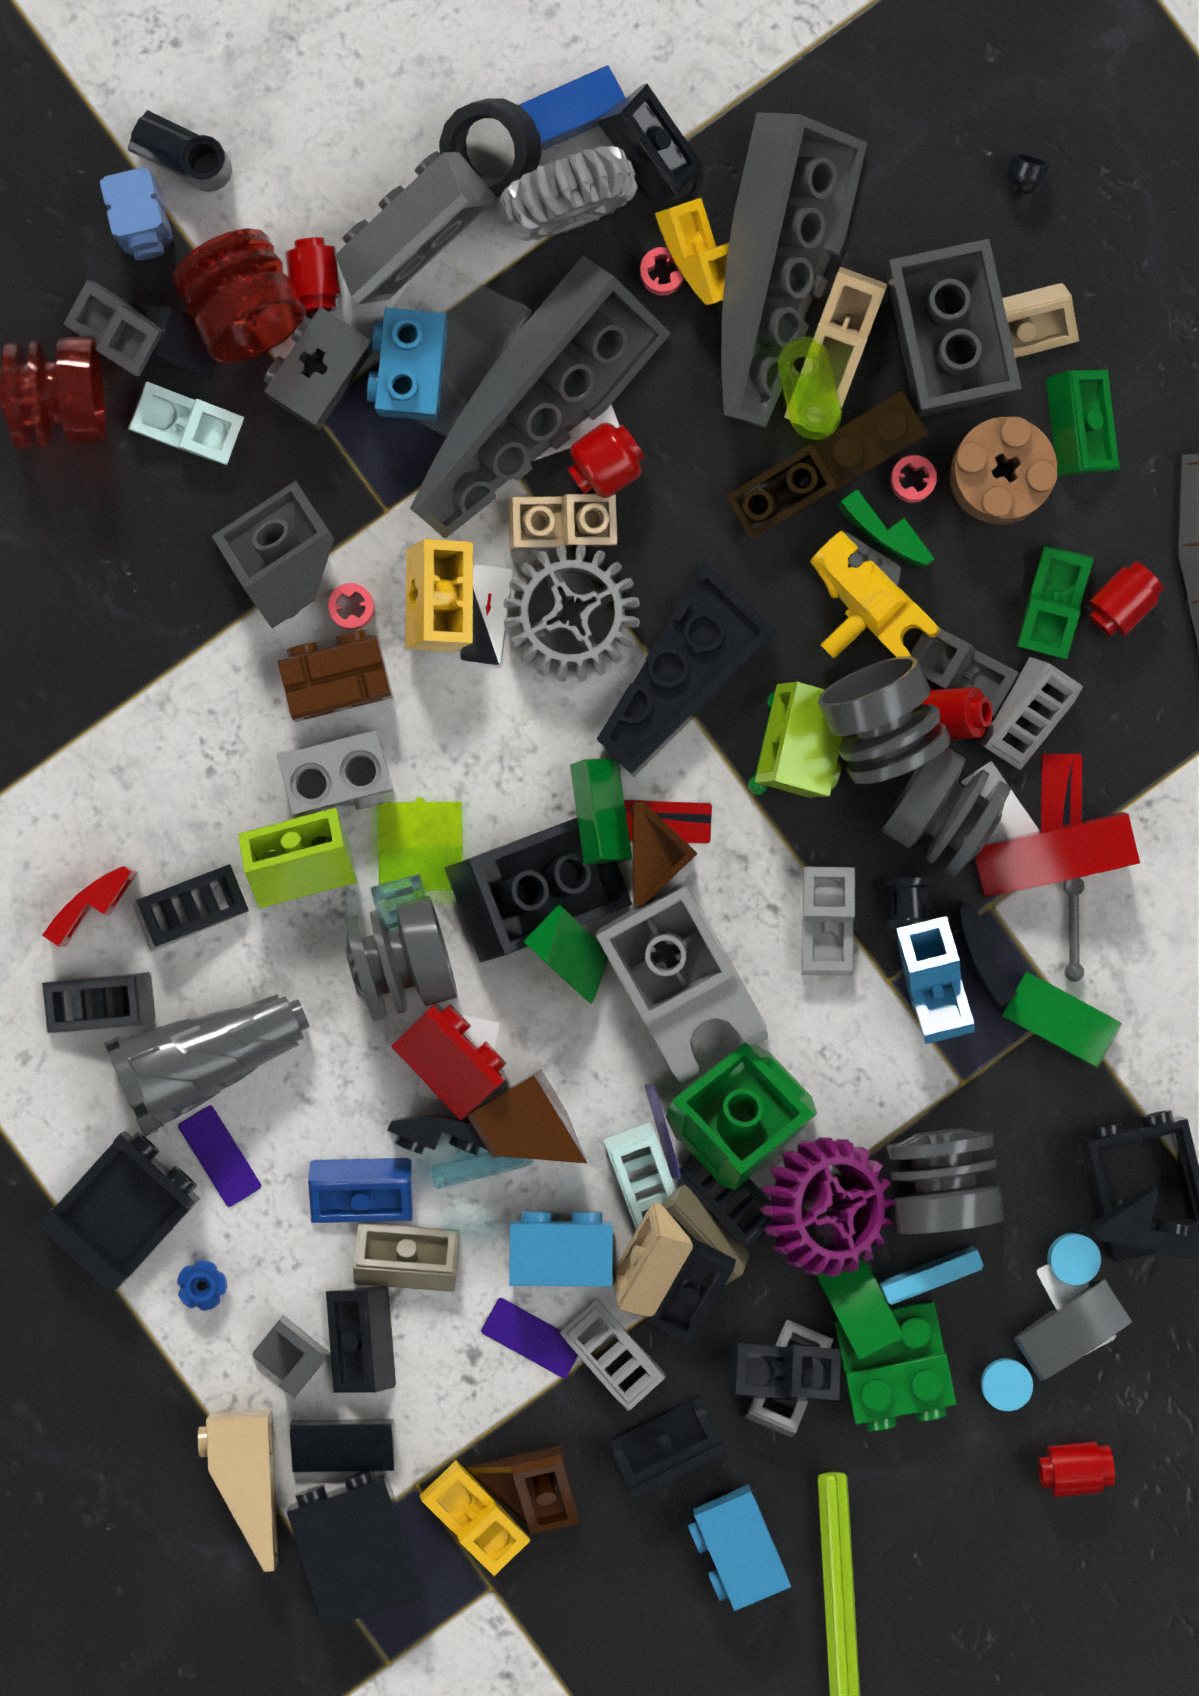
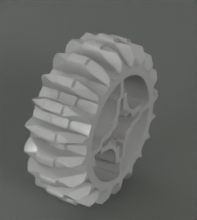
M600 146L593 150L586 149L577 154L571 153L567 157L554 160L545 166L537 167L536 170L530 173L523 174L521 179L513 181L509 187H506L500 198L504 210L502 214L507 226L511 227L514 237L520 240H539L559 233H567L574 228L583 227L589 222L599 220L600 217L606 214L613 213L616 208L625 206L627 201L634 197L638 189L634 179L636 174L631 161H627L624 150L619 149V147Z
M558 545L556 547L557 562L550 563L545 551H540L537 553V558L542 569L536 572L530 564L525 562L521 566V570L530 579L529 582L524 584L516 579L510 581L509 587L522 595L520 600L514 598L504 599V608L518 611L517 617H509L504 620V627L506 629L521 628L522 633L510 639V645L512 648H517L528 643L530 648L523 654L521 659L525 664H529L537 655L542 657L543 660L538 668L540 675L545 676L549 672L551 664L559 665L557 672L558 681L565 682L568 667H577V678L581 682L587 679L585 669L587 664L593 663L595 671L600 676L606 673L605 665L600 659L607 654L616 664L622 661V655L613 646L618 642L625 647H632L634 639L630 635L623 633L622 628H638L640 620L634 616H625V610L635 609L639 607L640 603L637 597L622 598L621 594L633 587L634 583L631 578L624 579L617 584L613 580L621 571V564L618 562L611 564L606 572L600 568L605 559L603 551L598 550L594 555L592 563L584 561L586 555L585 545L577 546L576 560H567L565 546ZM560 574H584L598 581L604 588L584 595L576 594L567 587ZM544 582H547L555 599V606L549 614L542 617L541 621L530 626L529 608L532 598L538 588ZM558 591L563 592L567 601H574V607L577 602L583 606L593 602L580 613L581 629L585 636L580 634L576 625L569 626V620L566 624L561 623L560 620L553 623L563 613V601ZM612 601L615 613L614 622L607 637L597 646L589 629L588 621L593 613ZM560 631L567 632L576 639L583 653H559L545 646L539 639L547 634L551 635Z

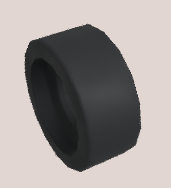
M486 98L465 105L452 114L444 124L439 140L440 154L443 152H459L496 197H500L505 188L509 187L513 181L521 179L523 174L537 169L541 159V137L534 120L520 105L504 98ZM483 118H493L500 121L509 131L514 143L515 159L512 168L506 175L499 178H486L482 176L472 166L467 154L466 138L469 129L474 122Z

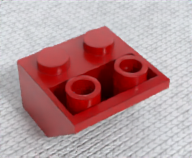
M437 1003L430 1007L391 1047L461 1121L504 1082L507 1076L501 1069L505 1066L506 1062L488 1042L485 1041L480 1047L477 1046L465 1033L471 1027V1024L452 1004L443 1010Z

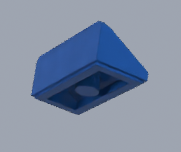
M609 65L519 105L534 120L541 137V151L599 126L598 121L626 97Z
M411 1159L313 1160L310 1162L308 1185L311 1223L413 1221Z

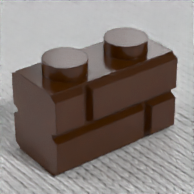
M359 630L337 636L338 646L318 650L316 642L287 649L289 658L278 660V666L290 714L294 722L394 698L381 644L377 636L367 638L366 630Z

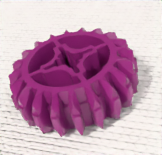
M819 1137L815 1139V1142L803 1141L797 1144V1152L787 1151L781 1154L785 1167L775 1166L769 1170L776 1183L775 1186L767 1185L762 1188L767 1196H771V1205L764 1206L760 1211L764 1215L772 1216V1222L763 1231L770 1236H778L772 1249L776 1250L777 1253L787 1254L786 1262L789 1265L802 1267V1270L807 1274L819 1275V1273H823L825 1276L834 1277L840 1275L841 1271L853 1272L858 1270V1261L868 1262L874 1259L871 1246L880 1247L886 1244L879 1231L881 1227L888 1228L893 1225L888 1218L884 1217L885 1208H890L894 1203L890 1198H884L883 1192L892 1183L886 1178H877L883 1165L878 1163V1161L868 1160L870 1151L863 1147H854L853 1143L846 1139L834 1141L829 1137ZM829 1166L835 1167L843 1174L849 1183V1188L841 1187L838 1178L832 1177ZM805 1226H814L818 1236L824 1237L827 1247L822 1248L815 1243L807 1233Z

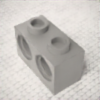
M377 730L277 755L291 812L294 816L309 815L350 802H354L356 810L365 809L386 803L383 794L394 791L380 734ZM358 758L371 759L376 767L373 781L365 786L354 785L348 777L350 764ZM311 770L322 772L326 779L324 793L315 799L305 798L299 789L301 777Z

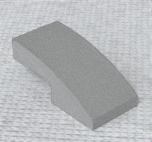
M804 867L801 975L852 976L853 921L855 918V868Z

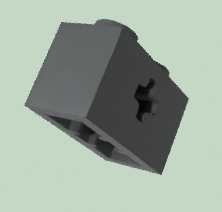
M322 307L318 309L314 317L307 313L302 318L291 337L296 344L286 359L281 356L275 359L263 379L268 384L264 392L269 400L318 432L372 352V341ZM322 355V362L327 371L323 375L314 372L308 378V371L304 363L308 359L316 362Z

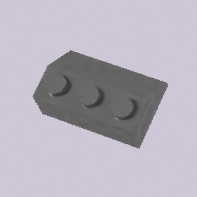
M436 151L430 154L416 167L415 173L418 177L405 189L401 185L396 187L380 201L378 206L382 211L369 223L366 219L360 221L344 235L342 239L346 245L335 254L350 295L357 304L390 299L498 199L459 152H443L440 154Z
M990 239L888 261L884 272L912 401L919 417L967 408L1022 389Z

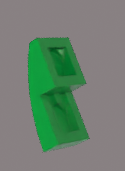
M858 489L844 498L838 505L840 511L862 535L892 557L921 570L934 560V557L905 518L887 530Z
M1043 544L1020 630L1018 647L1067 659L1081 612V601L1094 560L1092 556Z
M1026 971L1016 989L1018 994L1010 1000L1002 1016L1064 1051L1099 1068L1122 1023Z
M858 1261V1270L853 1272L841 1271L840 1275L834 1277L825 1276L823 1273L816 1275L858 1360L905 1338L867 1262Z

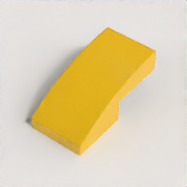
M702 198L656 212L655 216L666 245L676 265L694 292L706 305L723 300L729 243L716 246Z
M457 1460L420 1494L421 1501L457 1535L459 1543L493 1576L531 1541L514 1519Z

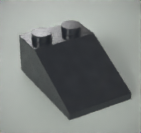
M577 817L444 867L480 963L506 956L528 947L524 943L525 939L558 905L564 908L580 925L633 905L617 862L584 865Z

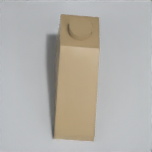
M272 1410L211 1413L206 1419V1426L198 1428L199 1457H208V1471L263 1571H275L279 1561Z

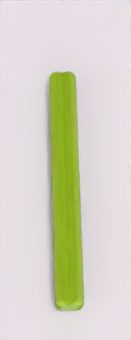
M826 1472L820 1474L817 1479L830 1696H860L848 1477L842 1472Z

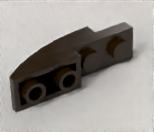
M901 390L818 442L811 443L725 497L748 536L753 540L855 482L930 434L905 391Z

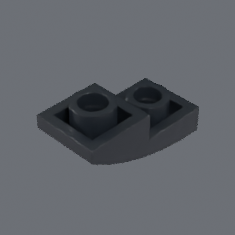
M439 1115L407 1116L393 1119L387 1131L397 1135L394 1141L396 1145L418 1154H422L425 1147L435 1150L443 1132L452 1135L449 1142L450 1145L465 1152L477 1155L480 1147L487 1150L470 1120L466 1119L460 1121L456 1117Z

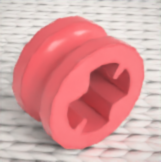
M656 247L650 250L643 257L640 265V280L644 288L651 294L668 296L676 292L683 283L684 276L676 265L668 247ZM658 259H666V266H669L672 262L677 271L670 274V283L658 284L659 277H656L653 281L648 272L655 269V261Z
M909 455L902 458L894 466L890 474V487L893 493L900 500L907 503H917L926 499L933 491L937 482V473L933 464L927 458L919 455ZM909 466L913 472L922 469L927 478H924L921 484L926 485V487L919 492L913 486L904 489L899 481L905 477V474L900 473L903 468Z
M356 583L340 585L329 597L328 611L331 618L338 626L346 630L363 628L371 621L374 615L375 604L372 596L361 585ZM356 594L361 595L365 600L360 603V606L365 608L363 615L359 618L355 615H350L346 620L341 618L338 612L342 611L343 608L337 606L340 598L346 596L351 599Z

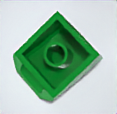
M743 1043L671 1101L666 1119L675 1138L681 1141L712 1174L716 1182L735 1190L786 1146L817 1115L812 1096L770 1052L757 1045Z

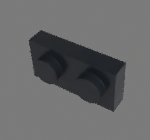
M690 1237L693 1244L692 1251L653 1316L647 1317L646 1322L692 1345L732 1274L736 1259Z

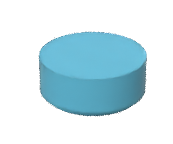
M1068 1233L1058 1237L1051 1244L1047 1255V1262L1051 1273L1058 1280L1070 1285H1082L1091 1281L1098 1273L1101 1265V1254L1097 1245L1090 1238L1077 1233Z
M1002 1358L993 1361L985 1368L981 1376L982 1394L989 1404L998 1410H1017L1023 1407L1032 1395L1033 1380L1031 1374L1020 1362L1014 1359Z

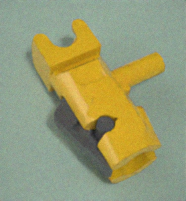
M838 532L810 560L826 584L830 596L834 599L839 597L849 608L845 612L848 618L820 644L833 659L866 628L895 657L911 656L908 649L903 645V636L908 630L913 628L920 629L931 638H935L940 634L941 629L899 588L901 567L849 533Z

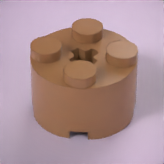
M997 417L977 425L966 435L956 449L950 467V487L959 506L968 515L997 525L1014 524L1030 516L1048 498L1057 480V459L1051 442L1038 427L1021 417ZM996 460L1002 465L1010 464L1014 471L1009 476L1011 482H1008L1005 477L996 479L993 476L992 471L997 466Z

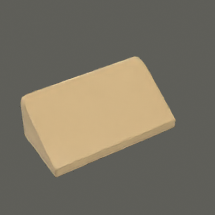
M1055 284L1002 298L1015 358L1079 342L1072 295L1064 284Z
M654 1202L649 1207L612 1273L619 1310L647 1317L653 1316L693 1249V1244L688 1235L660 1203Z

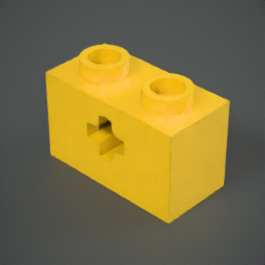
M423 539L406 549L405 649L455 652L472 644L473 542Z

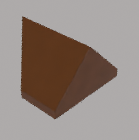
M644 802L632 803V898L634 905H645L698 853Z
M542 1069L534 1072L467 1115L493 1159L497 1157L587 1163L569 1115Z
M562 1445L464 1467L476 1480L528 1525L530 1534L580 1523Z

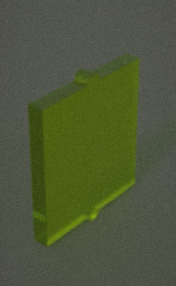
M418 797L415 799V802H391L378 805L379 891H416L417 895L423 896L426 894V891L452 890L444 867L463 861L462 802H425L422 797Z

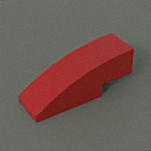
M1124 812L988 843L978 856L974 858L984 897L1048 885L1140 864L1129 813Z

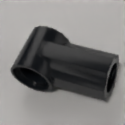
M146 110L144 115L138 119L131 133L128 150L131 153L191 181L199 190L206 192L217 191L223 188L230 180L232 174L231 161L220 142L213 137L198 135L149 110ZM214 154L218 156L216 167L209 173L201 174L194 171L195 163L202 155Z

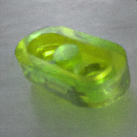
M811 337L795 338L785 345L778 360V371L790 421L796 432L804 438L811 440L824 439L837 429L842 416V407L830 356L825 346L818 340ZM799 357H807L811 360L813 369L807 374H801L796 371L794 361ZM817 406L824 411L825 418L819 423H812L806 417V410Z

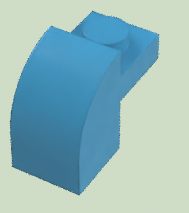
M947 917L897 928L898 947L904 977L925 1044L975 1032L974 1020L961 981L960 960Z

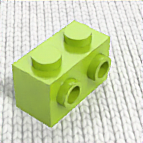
M798 681L777 684L755 783L808 798L830 796V792L836 786L841 772V764L838 761V749L842 740L847 736H835L830 732L817 703L819 696L825 689Z
M336 807L238 833L244 873L259 909L358 883L351 845Z

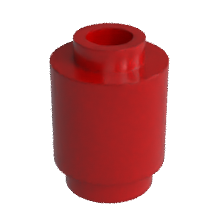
M321 237L295 240V249L286 251L285 257L290 300L296 303L297 313L305 315L307 313L316 314L320 307L328 312L337 310L336 298L341 296L338 265L335 257L336 248L325 245L324 238Z
M1135 561L1129 568L1122 567L1089 601V605L1093 609L1089 618L1107 636L1111 637L1116 632L1126 637L1159 603L1157 596L1164 590V587L1150 570Z
M978 687L930 690L929 697L921 703L933 704L939 708L941 713L939 723L947 727L951 740L980 738L985 733L986 727H989L992 722L993 710L991 702Z
M1093 1441L1047 1446L1046 1457L1038 1458L1040 1485L1042 1489L1050 1488L1053 1498L1102 1493L1104 1487L1115 1485L1114 1459L1109 1445L1098 1446L1097 1442Z

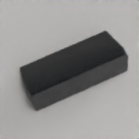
M648 84L640 86L598 121L599 126L613 146L624 150L627 161H631L636 179L653 201L677 195L703 165Z
M388 1287L326 1291L333 1392L376 1393L394 1388L396 1377Z
M394 1419L292 1420L290 1423L292 1472L365 1471L373 1469V1471H394Z

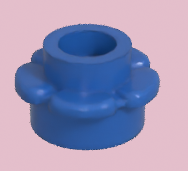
M199 1260L194 1266L188 1265L184 1267L177 1278V1284L180 1286L178 1296L182 1303L189 1308L199 1307L202 1311L211 1310L220 1303V1296L224 1295L227 1290L225 1275L219 1272L214 1263L207 1260ZM199 1281L206 1283L205 1290L201 1291L197 1288Z

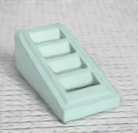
M651 1123L637 1126L603 1140L636 1230L643 1220L641 1212L648 1210L654 1202L661 1204L676 1190ZM645 1147L649 1148V1150L646 1152L634 1155L624 1160L621 1159V1156H624L626 1154L632 1153ZM655 1164L657 1170L629 1180L627 1173ZM662 1183L664 1190L636 1200L634 1193Z

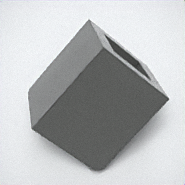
M282 1315L254 1350L253 1358L282 1380L279 1386L295 1399L328 1358L330 1352L286 1316Z

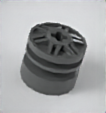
M913 656L896 657L864 667L832 684L819 696L817 703L830 732L835 736H847L840 743L838 751L840 756L848 761L846 770L850 779L856 784L886 781L908 773L941 754L950 744L951 737L947 727L939 723L941 718L939 708L933 704H921L929 697L931 689L919 661Z
M947 747L941 754L915 770L888 813L880 831L906 848L914 845L924 833L932 836L933 838L927 850L925 860L934 863L946 846L951 848L952 851L942 870L955 877L963 866L978 856L1002 818L1004 804L1011 787L1002 781H998L986 798H984L980 793L988 780L989 773L981 770L965 786L958 779L966 758Z
M430 896L397 904L398 928L392 930L388 929L383 916L378 910L370 912L374 935L367 937L359 916L345 919L347 930V947L345 950L357 994L368 1007L373 1021L387 1018L383 995L388 993L391 994L397 1013L407 1012L405 989L415 986L425 1006L458 998L445 941Z
M963 1128L937 1130L914 1134L906 1140L886 1146L888 1159H911L912 1166L890 1171V1179L901 1182H914L915 1185L914 1192L903 1194L893 1199L897 1233L925 1234L991 1225L1005 1220L1000 1186L977 1184L975 1174L989 1171L998 1166L997 1158H973L972 1151L995 1146L993 1133L974 1132Z

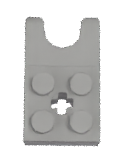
M687 881L680 883L649 900L645 905H640L597 929L596 937L643 1022L651 1032L669 1067L681 1083L685 1084L695 1079L699 1074V1059L694 1052L691 1037L693 1031L703 1021L720 1019L729 1022L740 1034L742 1040L749 1045H756L768 1039L767 1026ZM660 941H665L668 945L675 943L679 947V950L675 951L677 960L673 963H668L665 958L656 960L652 955L653 952L657 951L658 946L656 943Z

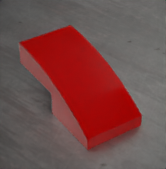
M122 866L95 880L64 906L42 936L59 947L67 946L91 907L104 915H111L138 872L130 867Z

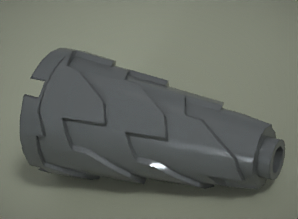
M274 995L239 1008L209 1013L192 1020L176 1021L125 1038L116 1037L104 1044L130 1107L134 1110L137 1117V1123L143 1136L146 1137L158 1132V1129L163 1127L164 1124L210 1100L220 1093L221 1090L240 1081L260 1065L299 1046L297 1041L304 1038L301 1031L309 1028L310 1025L298 999L289 1003L286 996L279 998L278 995Z

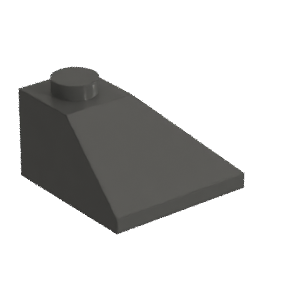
M296 480L212 535V538L244 590L272 629L286 619L294 617L301 609L315 601L334 537Z

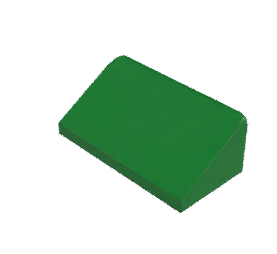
M1108 370L1066 371L1049 376L1046 379L1058 476H1075L1120 470Z
M584 759L570 764L584 865L632 860L619 762L612 759Z
M558 905L525 939L524 943L591 1004L596 997L608 957L601 944L564 908Z

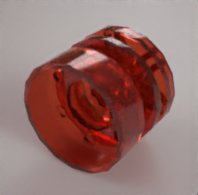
M245 228L229 231L214 237L192 250L178 264L172 275L173 286L178 296L183 299L187 313L196 318V331L209 356L217 362L234 363L249 360L270 351L287 340L306 317V307L292 280L283 274V263L280 257L274 253V246L269 236L262 230Z
M93 335L59 338L55 362H48L45 349L40 340H31L28 351V364L23 347L19 341L5 343L2 356V371L0 373V400L3 417L9 427L14 448L17 450L31 448L33 443V426L35 427L39 445L42 448L51 447L55 424L61 423L66 440L71 446L104 443L106 438L105 389L100 355L95 350L97 343Z

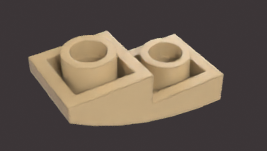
M566 494L562 497H511L508 499L510 550L556 549L558 545H564L565 548H577L578 545H585V547L617 545L616 494L610 498H602L597 494Z

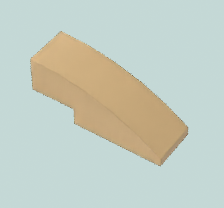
M843 267L839 268L784 418L827 434L833 433L887 287L886 283Z

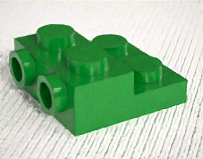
M933 1300L890 1308L905 1338L861 1360H858L839 1320L834 1319L852 1416L856 1425L865 1423L867 1431L889 1429L897 1426L895 1417L916 1413L917 1421L935 1420L947 1416V1406L956 1405L947 1355L944 1352L935 1302Z

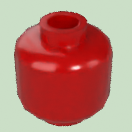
M602 423L572 444L570 456L575 464L567 470L584 494L593 489L598 496L610 498L641 475L640 461L645 458V455L623 424L615 428L610 423Z

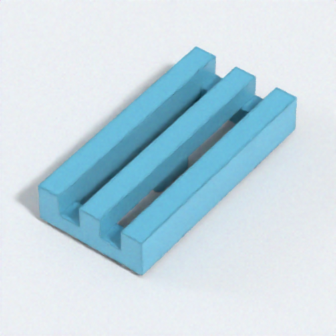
M971 1245L878 1283L888 1304L893 1305L982 1270L984 1265L978 1250Z

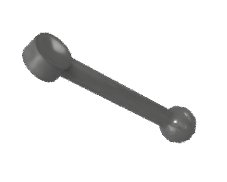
M1081 878L1066 880L1063 883V890L1069 895V964L1066 966L1064 973L1065 977L1071 982H1078L1084 977V968L1079 964V894L1084 890V882Z

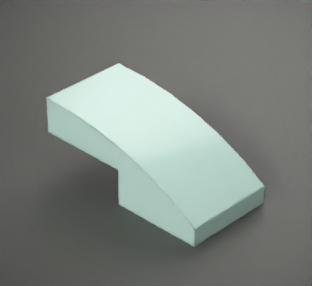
M145 382L128 430L191 454L227 465L244 417L202 400H194L153 383Z

